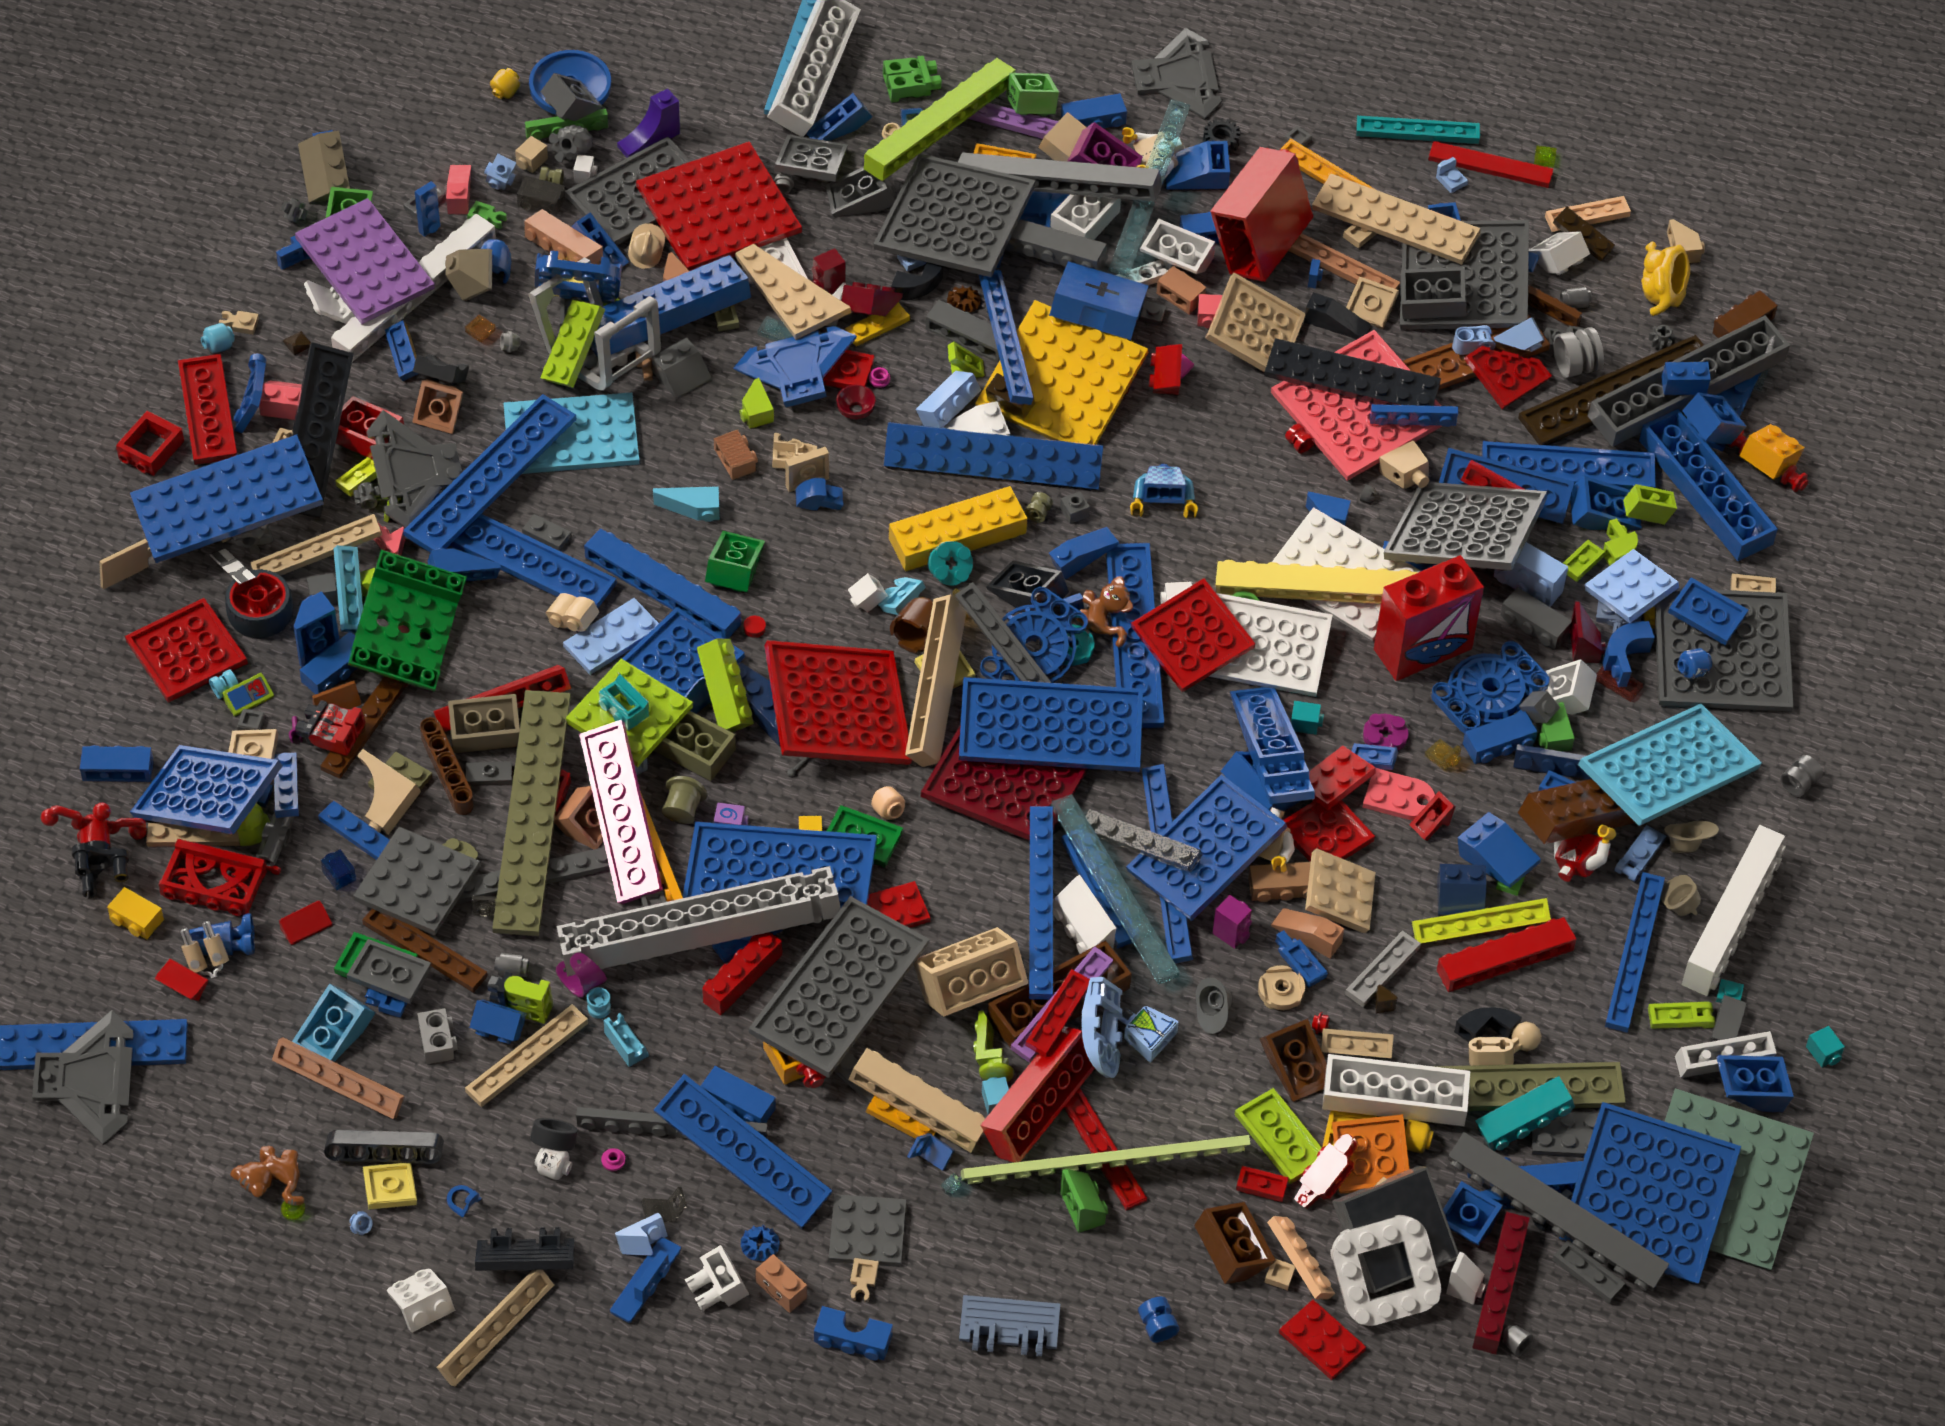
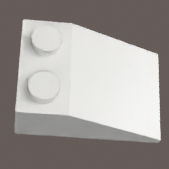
M997 401L975 406L950 420L943 427L947 429L1010 435Z

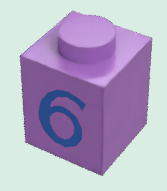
M717 803L714 823L748 826L749 816L745 815V806Z

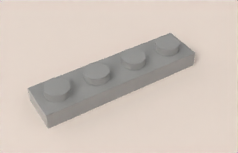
M1402 930L1346 989L1345 995L1364 1007L1376 995L1377 986L1379 984L1384 986L1420 949L1421 943Z

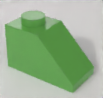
M1564 702L1558 703L1560 709L1547 723H1543L1541 733H1538V742L1544 749L1561 752L1572 751L1574 735Z

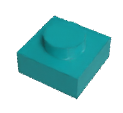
M1721 979L1716 1002L1721 1003L1724 995L1741 1000L1744 984Z

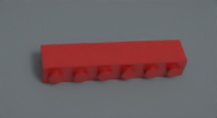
M1565 917L1551 919L1539 926H1530L1523 931L1512 932L1496 940H1487L1475 947H1466L1454 954H1445L1438 960L1437 972L1447 991L1451 992L1574 951L1576 937Z

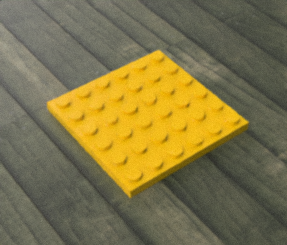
M1034 300L1017 330V336L1030 387L1034 393L1035 405L1024 420L1000 408L1005 420L1051 440L1097 445L1149 353L1148 348L1092 327L1049 316L1051 307ZM1000 361L977 399L976 406L991 403L987 400L986 388L997 373L1004 376Z

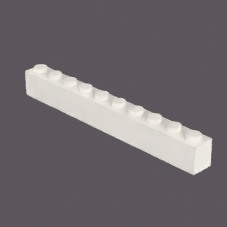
M478 214L467 219L460 228L453 231L446 240L439 243L433 251L422 257L419 262L420 266L434 282L435 289L362 325L356 317L351 318L344 327L337 330L331 337L332 347L354 353L353 362L386 334V328L400 322L448 280L445 266L447 255L457 250L481 249L484 242L489 239H496L495 226Z

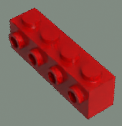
M770 932L753 935L749 944L744 949H739L733 959L728 964H724L713 979L705 982L702 988L703 1003L721 1016L782 956V941Z

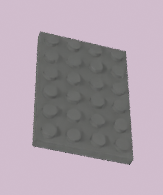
M666 137L566 190L565 197L583 216L591 213L617 246L629 240L639 225L658 224L636 187V180L691 161L669 137Z

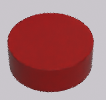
M753 615L745 619L744 632L747 636L758 638L765 633L766 623L762 617Z

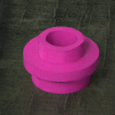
M875 368L869 375V382L877 388L885 387L890 383V374L884 368Z
M608 1149L601 1157L602 1165L609 1171L620 1170L625 1164V1155L619 1149ZM617 1157V1159L614 1161L610 1160L609 1158Z

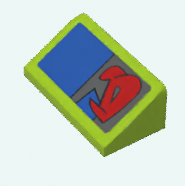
M262 673L222 693L225 704L234 716L241 714L243 709H251L274 697Z

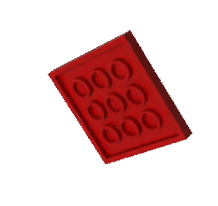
M1205 578L1131 622L1133 630L1181 692L1186 691L1255 648V642Z
M205 598L125 636L126 642L168 703L209 683V679L215 676H222L223 672L229 669L234 671L248 664L247 658Z

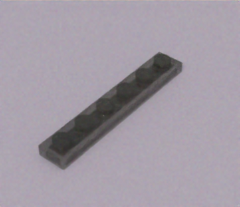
M1089 809L1078 825L1079 830L1083 829L1084 833L1190 873L1203 856L1200 849Z

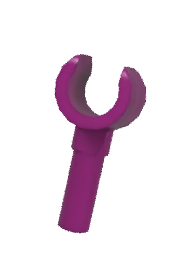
M297 716L292 717L293 728L289 732L291 743H293L292 737L297 735L295 726L298 723Z

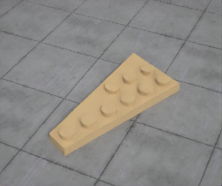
M755 244L735 253L736 259L795 340L852 313L850 306Z

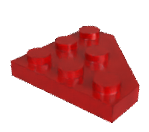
M1486 346L1479 347L1464 358L1501 409L1552 377L1540 359L1532 357L1530 359L1519 357V354L1507 351L1498 352L1490 350V347Z

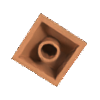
M436 380L422 381L412 422L453 434L463 392L453 386L440 384Z

